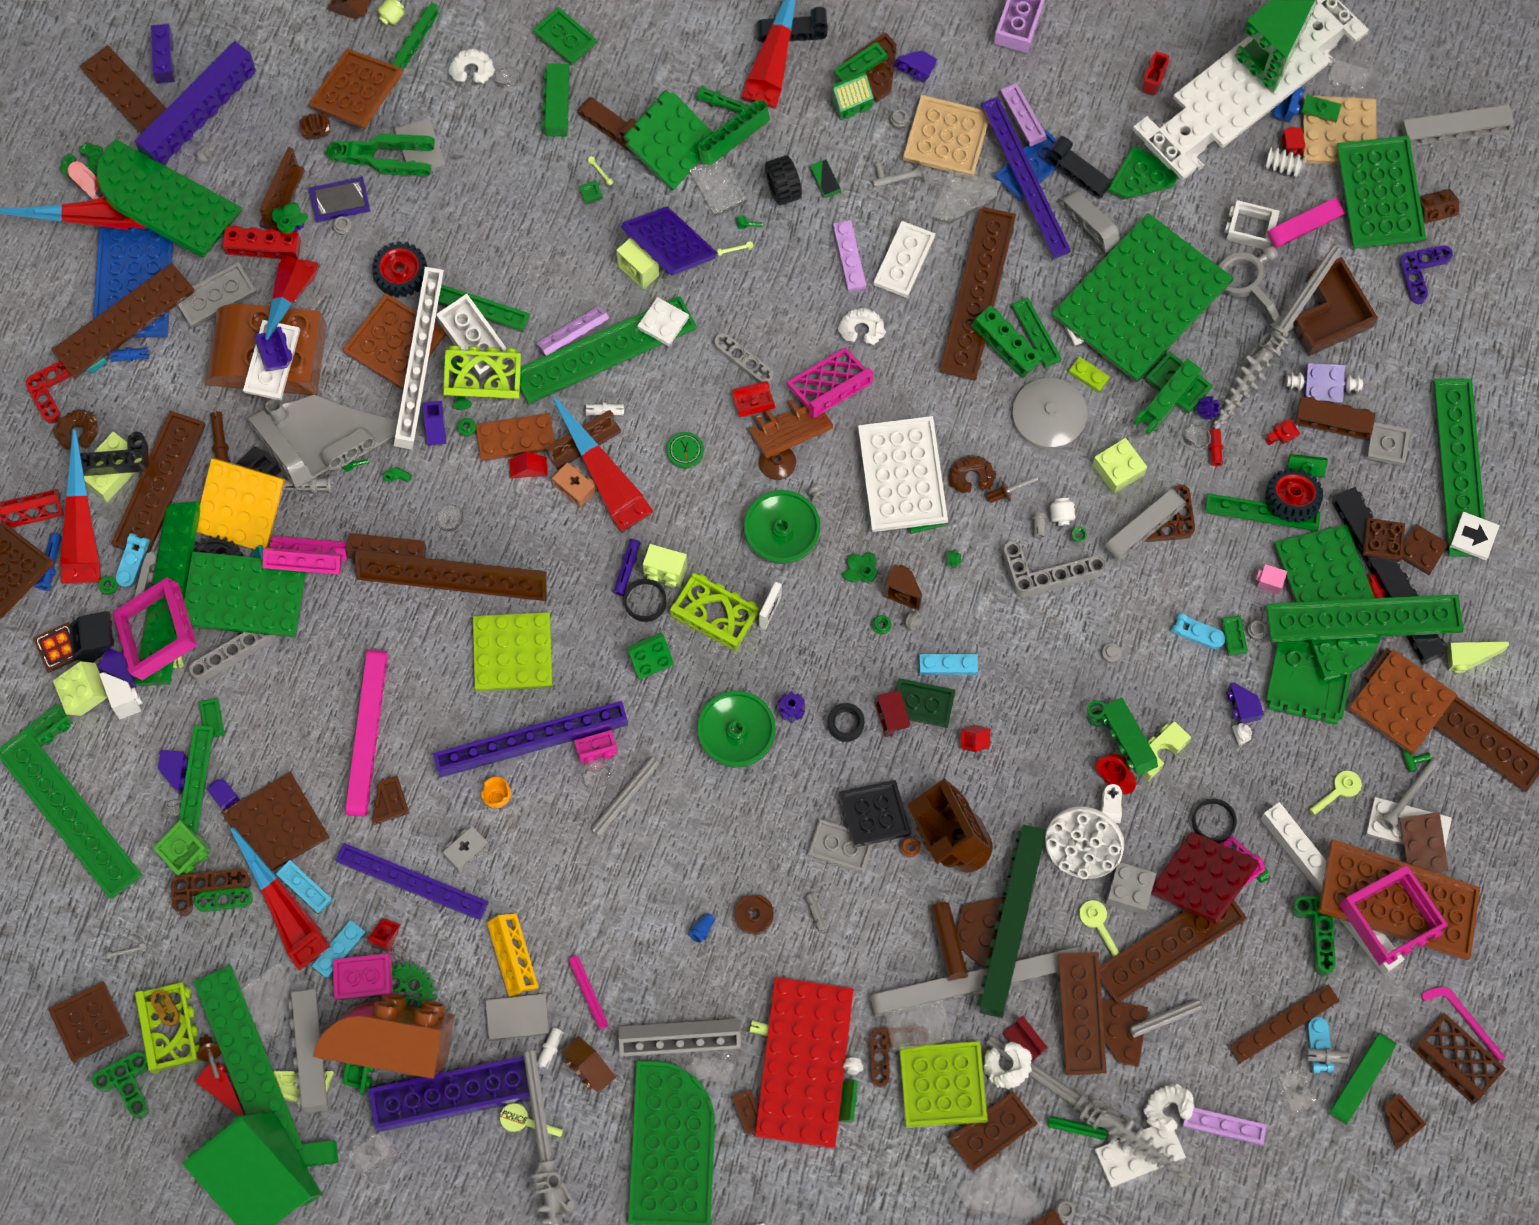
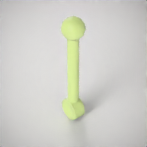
M590 156L588 158V163L593 164V166L606 180L607 185H612L613 180L607 177V175L596 164L595 158L593 156Z
M749 241L746 245L723 250L717 249L716 252L718 256H721L723 253L747 248L751 250L753 243Z

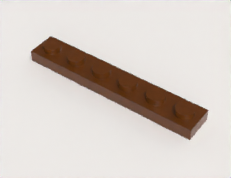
M1328 984L1233 1043L1228 1048L1238 1063L1241 1064L1336 1005L1340 1000Z

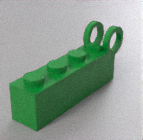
M1187 358L1149 406L1139 413L1133 424L1137 426L1141 421L1148 425L1145 431L1147 435L1153 430L1157 431L1203 374L1202 369Z
M1122 697L1106 705L1099 700L1089 703L1087 706L1089 722L1096 727L1109 726V734L1113 741L1117 740L1119 744L1117 745L1118 750L1122 756H1126V763L1130 771L1134 770L1138 777L1158 767L1155 753ZM1094 705H1100V706L1103 707V709H1102V708H1095V709H1093V710L1090 711V709H1091L1092 706H1094ZM1101 718H1102L1103 721H1101V722H1094L1092 719H1101Z

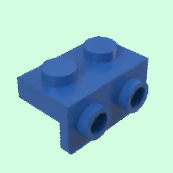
M1303 85L1275 107L1273 112L1274 118L1290 122L1294 115L1297 116L1300 109L1298 101L1302 99L1305 91L1302 89Z

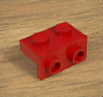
M768 381L732 390L734 405L739 418L775 409V402L771 395Z

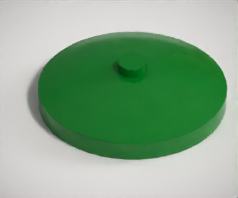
M788 490L771 491L756 499L748 509L744 522L745 537L750 548L762 559L777 564L793 563L806 557L816 546L820 535V518L814 505L801 494Z
M729 691L714 697L704 707L698 720V738L703 750L712 760L727 767L740 768L758 762L769 752L775 739L776 726L772 711L762 699L744 691Z

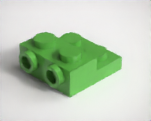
M179 820L153 847L177 876L193 874L196 870L194 866L199 861L204 862L210 854L208 852L211 850L208 844L199 835H196L183 820Z

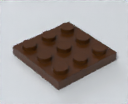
M104 981L48 1009L73 1063L129 1036Z

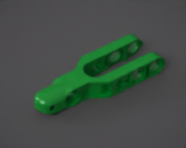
M380 134L367 142H332L327 148V155L330 160L335 162L369 165L379 174L429 176L432 168L430 164L415 162V160L401 162L393 159H374L373 157L379 149L434 150L435 139L424 135Z

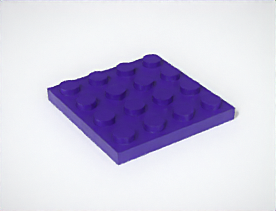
M668 206L625 221L620 227L626 232L627 236L631 237L640 248L645 250L654 261L658 262L672 276L713 260L718 254Z

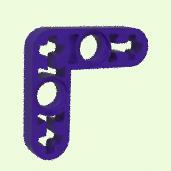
M1438 246L1408 252L1401 257L1399 262L1409 297L1413 303L1422 304L1428 296V290L1421 269L1449 263L1453 256V251L1450 247ZM1441 252H1443L1444 255H1447V257L1444 258L1443 255L1440 256ZM1428 255L1431 261L1424 262L1421 256ZM1406 259H1408L1409 262H1412L1410 266L1409 263H1405ZM1416 275L1419 281L1412 282L1409 276ZM1416 287H1418V293L1423 294L1421 298H1419L1418 295H1415L1417 292Z

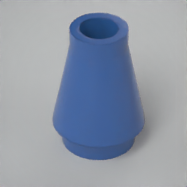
M706 913L690 927L689 936L698 943L706 940L716 920L714 916Z

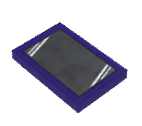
M363 177L309 188L316 222L370 212Z

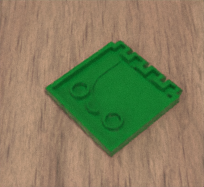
M664 90L656 99L660 105L654 101L645 111L646 115L643 114L634 124L635 128L631 127L623 137L627 141L625 145L673 191L700 161L698 144L713 132L674 92L669 93L667 90Z
M1277 642L1266 702L1269 703L1268 709L1282 712L1284 706L1286 707L1285 713L1300 717L1302 711H1305V718L1320 721L1321 715H1324V722L1337 725L1338 720H1342L1351 673L1323 680L1309 642Z

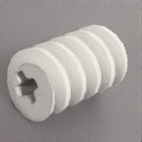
M1271 146L1266 161V169L1273 165V171L1280 167V173L1287 169V175L1294 171V177H1297L1303 170L1307 156L1300 160V154L1293 158V152L1286 156V150L1279 154V148L1272 152Z

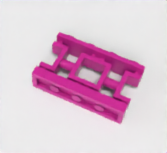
M273 536L270 548L263 549V568L340 574L342 561L348 559L346 553L347 542Z

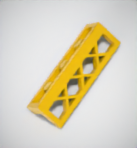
M517 914L498 915L488 921L487 926L508 996L515 997L523 991L538 989L539 987ZM506 920L512 921L513 929L507 926ZM513 938L518 941V948L513 945ZM518 957L524 961V967L518 963ZM524 975L529 979L531 985L525 986Z

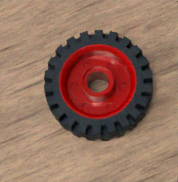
M400 241L397 242V245H394L393 242L389 243L390 247L385 245L383 251L379 250L377 252L378 256L375 255L374 262L372 263L374 280L379 289L381 288L382 292H387L390 296L394 294L397 298L400 295L407 297L408 293L411 296L414 294V291L418 292L420 286H422L425 267H427L425 256L419 248L416 249V246L413 244L410 246L408 242L402 244ZM398 268H404L402 271H396Z
M1288 468L1284 472L1282 470L1278 471L1270 479L1265 493V500L1271 512L1275 511L1274 515L1276 517L1281 515L1280 519L1282 520L1288 518V522H1292L1295 519L1296 523H1300L1301 519L1305 522L1308 518L1312 519L1318 513L1324 494L1321 483L1317 482L1315 476L1311 478V473L1307 472L1305 475L1304 470L1300 469V472H1297L1296 468H1292L1290 472Z

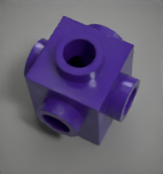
M792 691L788 695H782L778 700V714L791 724L796 719L799 720L805 714L804 698L798 693L795 695Z

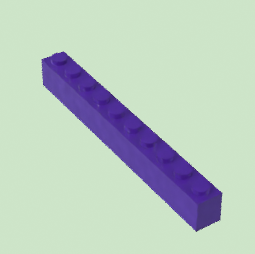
M619 701L433 753L439 777L442 778L628 726V721L623 703Z

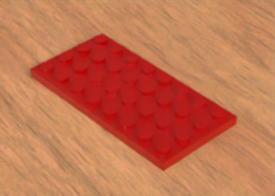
M780 977L774 978L754 1137L835 1149L845 1069L843 1064L846 1060L854 988Z

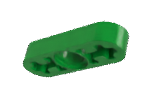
M246 888L203 892L195 897L194 904L201 912L246 908L252 904L253 895ZM243 893H245V895L248 896V898L245 899V902H242L240 899H235V904H233L232 894H234L235 898L242 897ZM227 895L229 902L226 905H220L218 903L220 896ZM214 896L216 906L209 902L205 904V907H202L199 902H202V898H205L207 901H213L212 897Z

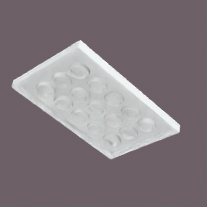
M933 416L858 425L872 532L948 523Z

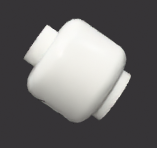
M1069 498L1054 499L1055 502L1050 505L1051 520L1058 522V526L1070 525L1069 521H1073L1076 518L1074 502L1070 501Z

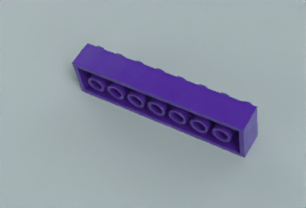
M234 41L135 140L139 152L154 161L166 165L169 158L173 154L178 153L181 146L186 141H189L194 133L201 129L211 116H214L223 104H226L230 97L236 91H239L248 79L254 76L256 68L251 53Z
M524 1056L437 1074L434 1079L422 1077L369 1088L374 1124L377 1132L531 1100Z

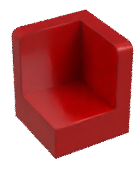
M973 725L961 730V749L978 752L990 747V728Z

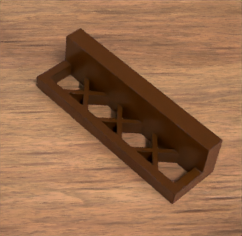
M611 410L582 426L598 445L621 433V429L615 422ZM570 433L546 447L547 455L557 470L561 469L566 463H571L581 457Z

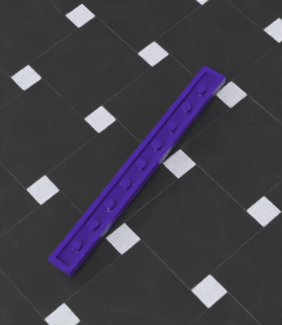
M999 97L982 102L981 107L1053 259L1070 253L1071 249Z

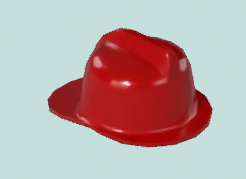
M1109 753L1097 761V772L1108 785L1115 784L1119 786L1122 794L1132 793L1136 788L1137 782L1134 774L1127 766L1126 758L1119 754Z

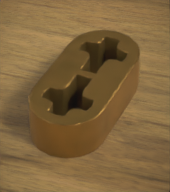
M163 990L155 991L151 996V1002L163 1024L175 1026L180 1021V1013L172 998ZM158 995L166 997L163 1000L166 1005L165 1007L161 1003H156ZM168 1009L170 1013H175V1016L173 1017V1022H171L170 1020L166 1021L165 1018H167L168 1015L165 1010Z

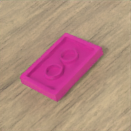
M391 954L333 959L334 999L344 1000L393 994Z

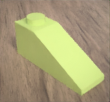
M1509 642L1450 643L1447 648L1449 671L1464 673L1504 652L1509 646Z

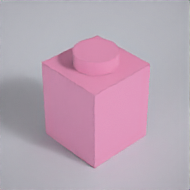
M1265 564L1263 570L1259 569L1256 580L1259 581L1257 588L1279 595L1287 571Z

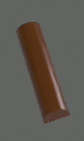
M947 902L936 903L930 908L948 981L966 978L968 973L950 904Z

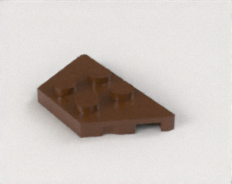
M1005 897L966 904L962 907L957 928L961 950L970 959L982 966L983 969L986 967L987 958L992 957L993 951L990 950L992 938L996 939L997 932H994L996 920L1000 921L1002 914H998L1000 903L1005 902Z

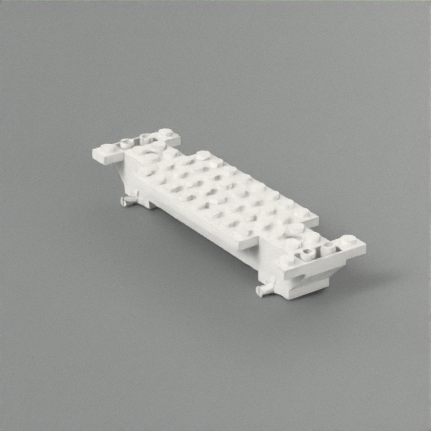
M1317 0L1309 23L1274 93L1270 89L1265 88L1262 81L1253 76L1244 64H1240L1235 57L1237 48L1240 45L1244 48L1254 39L1248 36L1174 94L1173 99L1184 110L1166 124L1161 122L1158 126L1146 116L1133 127V131L1168 169H1172L1181 180H1184L1196 168L1200 170L1204 167L1198 156L1206 150L1207 145L1215 140L1224 148L1328 64L1329 66L1333 65L1336 60L1329 55V52L1337 46L1338 41L1344 34L1355 44L1368 33L1369 29L1339 0Z

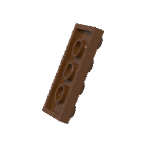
M1014 1091L987 1110L988 1122L969 1123L948 1139L972 1172L976 1171L1038 1124Z

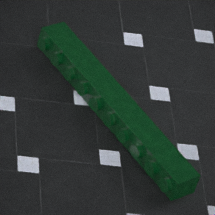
M1023 824L1022 831L1018 830L1016 842L1019 844L1017 849H1013L1011 860L1015 861L1013 867L1009 866L1007 878H1010L1009 885L1005 884L1003 896H1006L1005 903H1000L998 912L1002 916L1000 921L996 920L994 932H997L996 939L992 938L990 950L993 953L992 957L987 958L985 967L989 970L987 976L983 975L981 987H984L983 994L978 995L977 1006H980L979 1013L1003 1019L1045 841L1046 829Z

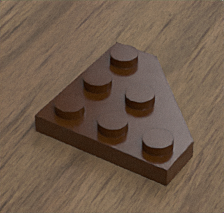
M886 32L843 62L845 63L875 42L888 54L887 59L865 72L873 99L876 102L890 94L892 89L893 63L895 62L897 44Z
M1102 998L1105 1046L1108 1047L1119 1064L1139 1067L1144 1034L1132 1037L1129 1029L1131 1026L1146 1020L1148 1007L1124 1002L1116 1004L1113 1000Z

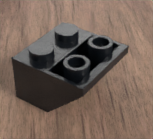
M255 446L236 463L237 465L274 476L281 472L278 463L264 450Z
M108 611L79 616L69 625L72 657L75 660L94 663L114 646L112 621Z

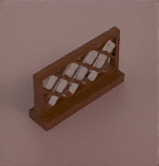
M287 148L259 209L262 216L259 223L261 228L279 230L277 223L273 221L272 212L275 208L284 209L288 203H291L304 175L305 169L298 166L293 148Z
M1445 1013L1412 1048L1414 1052L1473 1105L1481 1099L1491 1085L1506 1070L1500 1062ZM1445 1021L1450 1026L1451 1032H1441L1440 1024ZM1429 1036H1438L1439 1046L1431 1045L1426 1039ZM1442 1036H1451L1452 1046H1443ZM1456 1037L1464 1038L1466 1046H1457ZM1444 1050H1453L1454 1060H1448L1444 1056ZM1457 1050H1467L1468 1060H1458ZM1471 1050L1478 1051L1481 1054V1060H1472ZM1459 1064H1468L1470 1074H1463L1459 1069ZM1473 1064H1482L1483 1074H1474ZM1486 1064H1492L1499 1071L1496 1074H1488ZM1474 1078H1484L1485 1087L1482 1090L1475 1085Z

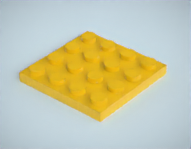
M211 458L200 503L197 532L215 538L219 535L221 540L227 537L228 542L233 540L235 544L251 549H256L258 545L268 548L285 479Z

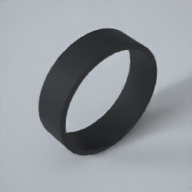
M647 578L634 581L625 591L624 603L626 611L632 618L641 622H649L659 618L663 614L667 603L664 588L657 581ZM639 585H653L662 592L664 603L657 613L650 616H640L629 609L627 597L630 591Z
M1220 799L1203 801L1196 808L1192 817V826L1195 833L1217 843L1227 840L1234 832L1237 824L1234 809L1227 802ZM1208 804L1223 806L1231 814L1233 820L1231 832L1222 838H1210L1204 835L1196 824L1197 811Z

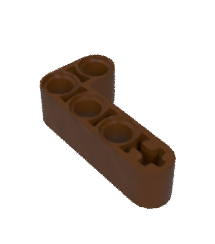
M588 97L577 110L579 116L620 146L631 151L625 145L627 141L623 136L631 127L635 128L634 124L637 121L630 118L626 122L594 98Z
M244 869L178 875L171 881L172 907L178 915L188 916L193 911V896L203 892L238 888L248 889L251 885V878ZM243 876L244 879H242V882L239 883L238 880H240V877ZM220 878H225L226 880L223 885H216ZM199 881H206V884L203 887L197 888V883ZM180 883H186L184 889L177 890V886ZM181 902H187V906L184 909H178V905Z

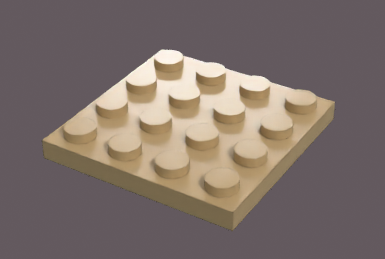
M921 95L903 161L920 164L921 162L923 166L973 178L989 124L984 111Z
M1306 95L1303 96V105H1304V101H1305ZM1314 96L1342 104L1337 122L1303 114V135L1306 146L1303 158L1307 156L1305 160L1307 164L1339 165L1336 149L1337 143L1376 139V99Z

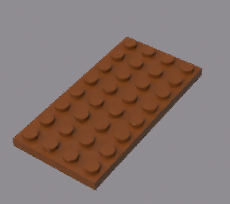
M1334 839L1330 841L1318 909L1319 913L1350 922L1339 904L1348 896L1407 865L1448 925L1442 930L1443 935L1435 940L1432 937L1429 938V942L1424 947L1467 961L1471 958L1481 887ZM1400 882L1356 905L1372 930L1408 942L1431 929Z

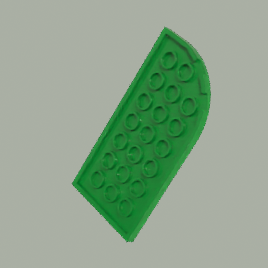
M117 139L108 146L99 159L97 184L111 207L202 258L206 256L225 233V227H230L242 212V207L167 166L150 159L145 154Z
M1347 524L1274 543L1282 569L1287 571L1286 580L1295 602L1375 598ZM1381 637L1309 640L1323 680L1344 676L1361 668L1374 654Z
M637 1061L628 1224L711 1225L715 1137L714 1108L704 1086L696 1077L681 1067L666 1062Z

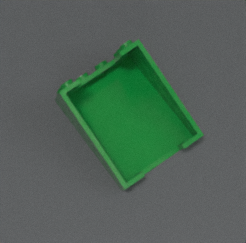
M1270 0L1246 20L1244 30L1249 37L1254 39L1244 48L1240 45L1237 48L1235 57L1240 64H1244L1253 76L1262 81L1265 88L1270 89L1273 93L1276 91L1309 23L1317 0Z
M261 1111L257 1114L250 1113L246 1116L242 1114L232 1119L231 1125L218 1130L217 1136L202 1143L203 1147L187 1155L188 1159L182 1163L236 1225H276L295 1209L308 1206L322 1195L318 1185L273 1111Z

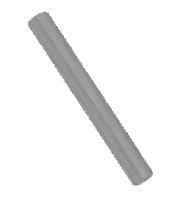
M654 757L649 758L592 827L594 834L600 836L657 768L659 765L657 759Z

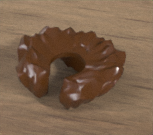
M77 409L59 418L53 432L62 448L71 449V431L74 427H83V433L79 438L82 448H88L97 435V418L93 412L90 413V411L85 409Z
M979 455L964 456L958 459L957 462H954L953 468H950L948 483L961 493L971 492L972 483L967 482L965 478L969 471H976L980 475L978 487L982 491L984 489L990 490L996 479V471L993 470L991 463Z

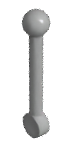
M142 943L139 947L117 952L108 951L105 957L111 959L113 956L139 950L145 952L147 946Z

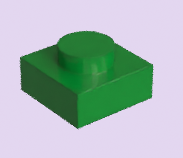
M597 181L579 186L586 205L603 199Z

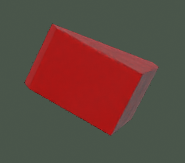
M526 451L509 460L510 479L548 476L547 457Z
M382 918L368 938L370 946L390 953L401 924Z

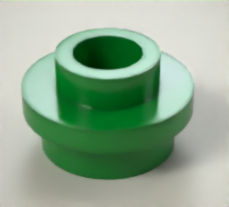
M470 418L460 420L457 425L458 432L463 436L473 435L476 431L475 421ZM469 424L470 427L465 429L464 425Z
M957 549L948 552L947 564L952 566V568H957V565L961 564V553H958Z
M105 576L99 581V590L105 595H111L118 589V583L112 576ZM106 583H111L109 587H105Z
M884 615L877 616L872 623L873 630L878 634L888 633L892 626L891 620ZM884 623L885 627L880 628L878 625Z

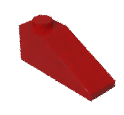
M209 1063L195 1080L197 1084L237 1116L241 1114L246 1116L230 1077L226 1074L227 1069L220 1063H217L216 1067L219 1078L216 1079L211 1063Z

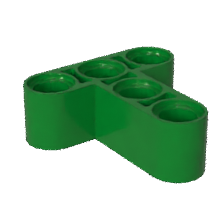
M135 1052L93 1075L92 1084L100 1092L105 1093L116 1087L118 1088L127 1110L135 1118L141 1119L148 1114V1103L136 1080V1077L149 1070L145 1054ZM143 1058L144 1064L141 1067H136V1061ZM120 1068H125V1074L121 1077H118V1070ZM107 1077V1083L104 1086H99V1080ZM131 1085L134 1086V1091L127 1095L125 1093L126 1088ZM142 1103L141 1111L134 1112L135 1105Z

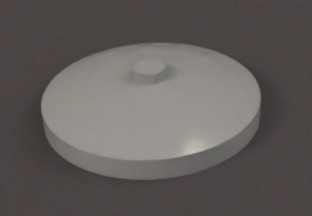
M1056 378L1037 379L1024 386L1017 394L1012 409L1013 424L1018 434L1029 444L1046 450L1061 449L1075 442L1085 428L1088 415L1087 405L1082 394L1070 383Z

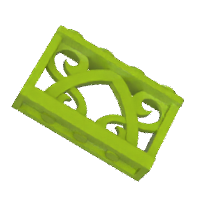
M450 345L449 349H445L444 395L519 399L521 352H517L516 348H506V351H498L496 347H487L486 351L479 350L480 347L468 346V350L461 349V346ZM467 355H478V356L474 357L473 359H471V360L469 361V357H468ZM454 356H462L464 359L462 363L457 362V365L462 367L461 371L455 369L451 364V359ZM489 356H499V357L497 358V361L495 362V361H494L491 357H489ZM504 358H511L514 361V368L504 373L502 369H506L508 365H504L502 360ZM483 360L497 374L487 379L484 388H479L478 380L468 371ZM449 370L458 374L454 387L449 386ZM515 373V389H510L506 376ZM467 376L473 380V385L467 386L466 381L468 379H464V377ZM500 378V380L496 381L498 383V386L492 387L491 381L493 379Z
M695 573L691 575L685 588L670 609V616L735 652L740 648L742 641L760 613L756 603L752 601L747 602L741 599V596L736 592L730 593L721 584H714L708 581L706 576ZM700 586L705 589V592L699 593L697 590L699 599L696 600L692 596L691 591L694 587ZM688 596L692 603L683 609L681 606ZM722 602L728 619L718 618L711 623L706 622L707 611L703 605ZM697 608L703 613L701 617L695 616V613L699 612ZM739 610L748 612L749 617L746 621H735V618L740 619L744 616L738 614ZM719 623L728 624V626L723 624L724 628L722 630L717 627ZM735 626L743 627L738 637H734Z
M179 982L152 990L135 992L149 1071L154 1074L163 1070L200 1062L197 1052L201 1046L196 1042V1037L199 1034L197 1026L193 1025L192 1020L195 1017L193 1005L190 1006L189 998H191L190 987H186L184 982ZM158 990H163L169 995L171 993H178L181 997L180 1003L175 1004L178 1011L182 1008L184 1009L185 1017L180 1013L179 1022L181 1025L171 1042L165 1035L153 1033V1029L158 1027L162 1021L160 1018L156 1021L152 1020L151 1016L157 1014L152 1002H148L147 999L151 998L152 994ZM162 996L161 1004L163 1005V1007L166 1006L163 1001L166 998L165 996ZM168 1009L165 1010L166 1013L170 1014L173 1017L175 1016V1013L172 1014L168 1011ZM187 1031H188L189 1039L184 1038V1036H185V1034H186ZM158 1039H163L167 1046H164L163 1043L161 1046H157L156 1042ZM188 1044L190 1052L186 1057H179L175 1054L174 1049L176 1047L179 1051L184 1052L182 1046ZM170 1053L175 1059L163 1063L158 1061Z

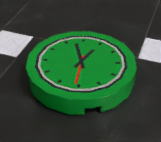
M691 432L677 433L671 437L667 444V456L670 462L678 468L689 469L692 466L698 465L703 458V442L697 435Z

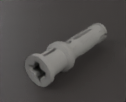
M316 477L297 489L292 486L288 479H285L283 491L311 490L313 493H317V491L332 493L334 486L333 477Z

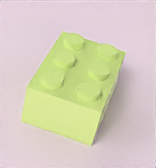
M112 432L94 452L128 450L127 442L115 432ZM142 458L136 459L134 463H139ZM118 460L115 464H120L123 460ZM99 461L96 466L102 465L104 461ZM135 472L84 476L85 485L108 503Z

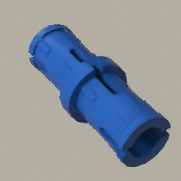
M127 347L124 350H114L110 353V356H117L110 357L111 362L124 360L133 362V360L149 359L150 354H142L149 352L148 347L137 349Z

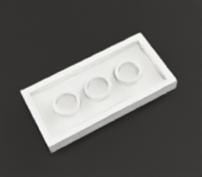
M901 221L874 280V286L908 298L936 234Z
M262 320L259 334L266 333L268 321ZM279 323L277 327H281L282 332L285 333L287 338L286 344L292 352L293 359L300 328ZM256 345L244 385V393L281 401L292 361L285 369L265 372Z
M1375 797L1366 836L1404 846L1399 817L1433 812L1406 806L1398 816L1396 827L1393 830H1388L1381 825L1380 820L1385 814L1392 812L1398 803ZM1440 815L1446 847L1452 818Z
M1153 1126L1144 1129L1141 1137L1145 1140L1153 1137L1152 1145L1155 1148L1163 1146L1164 1150L1162 1153L1166 1156L1173 1155L1174 1162L1186 1158L1175 1131H1162ZM1120 1139L1113 1144L1109 1143L1094 1150L1110 1188L1160 1169L1157 1167L1158 1162H1155L1152 1158L1149 1162H1146V1156L1141 1151L1137 1156H1134V1149L1130 1144L1125 1150H1122L1123 1142Z

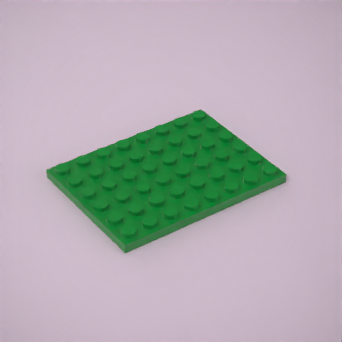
M1147 213L1052 312V317L1130 378L1138 382L1229 286L1234 277Z

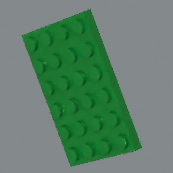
M1400 136L1337 143L1336 149L1352 248L1425 242L1426 233L1410 137Z
M192 552L184 598L191 626L194 628L296 637L307 572L263 568V558Z

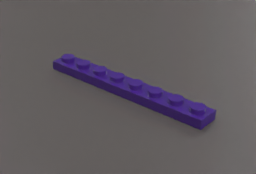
M343 843L335 860L336 863L481 921L489 904L484 899Z

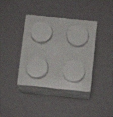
M1120 862L1114 871L1106 905L1144 916L1156 873Z

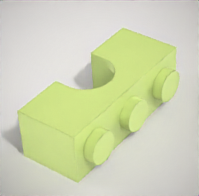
M1175 721L1171 725L1166 724L1160 730L1161 734L1157 738L1154 736L1148 741L1157 757L1158 767L1142 774L1147 781L1153 778L1164 765V762L1157 755L1158 750L1168 749L1176 756L1191 739V736Z

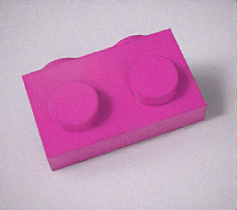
M612 730L574 740L581 764H593L597 759H611L615 757V754H618Z

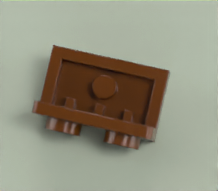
M1444 189L1420 196L1424 223L1459 215V199L1451 189Z

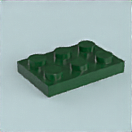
M899 678L896 691L901 692L909 720L948 728L956 690Z

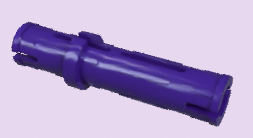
M629 539L626 553L622 556V566L613 593L619 596L625 595L633 565L637 562L636 555L641 542L636 539Z

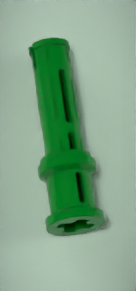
M704 85L701 86L697 95V101L702 100L710 103L713 107L718 105L740 113L749 106L725 97L717 90H709Z

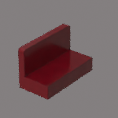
M900 691L877 696L874 703L885 737L893 736L896 730L910 727L911 724Z
M1024 1016L1017 1019L1016 1023L1003 1033L1009 1043L1015 1042L1020 1044L1030 1052L1031 1062L1046 1052L1048 1048Z

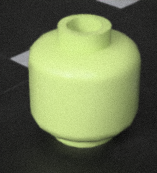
M385 0L378 8V13L381 15L379 19L386 25L388 23L396 25L404 16V6L397 0Z

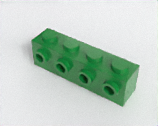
M991 305L971 325L1022 378L1043 359L1039 351L1032 348L1026 338L1020 335L1014 329V326L1007 322L1001 316V313Z

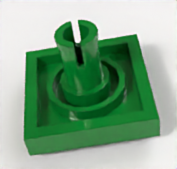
M662 632L647 639H641L636 644L627 647L639 680L674 665Z

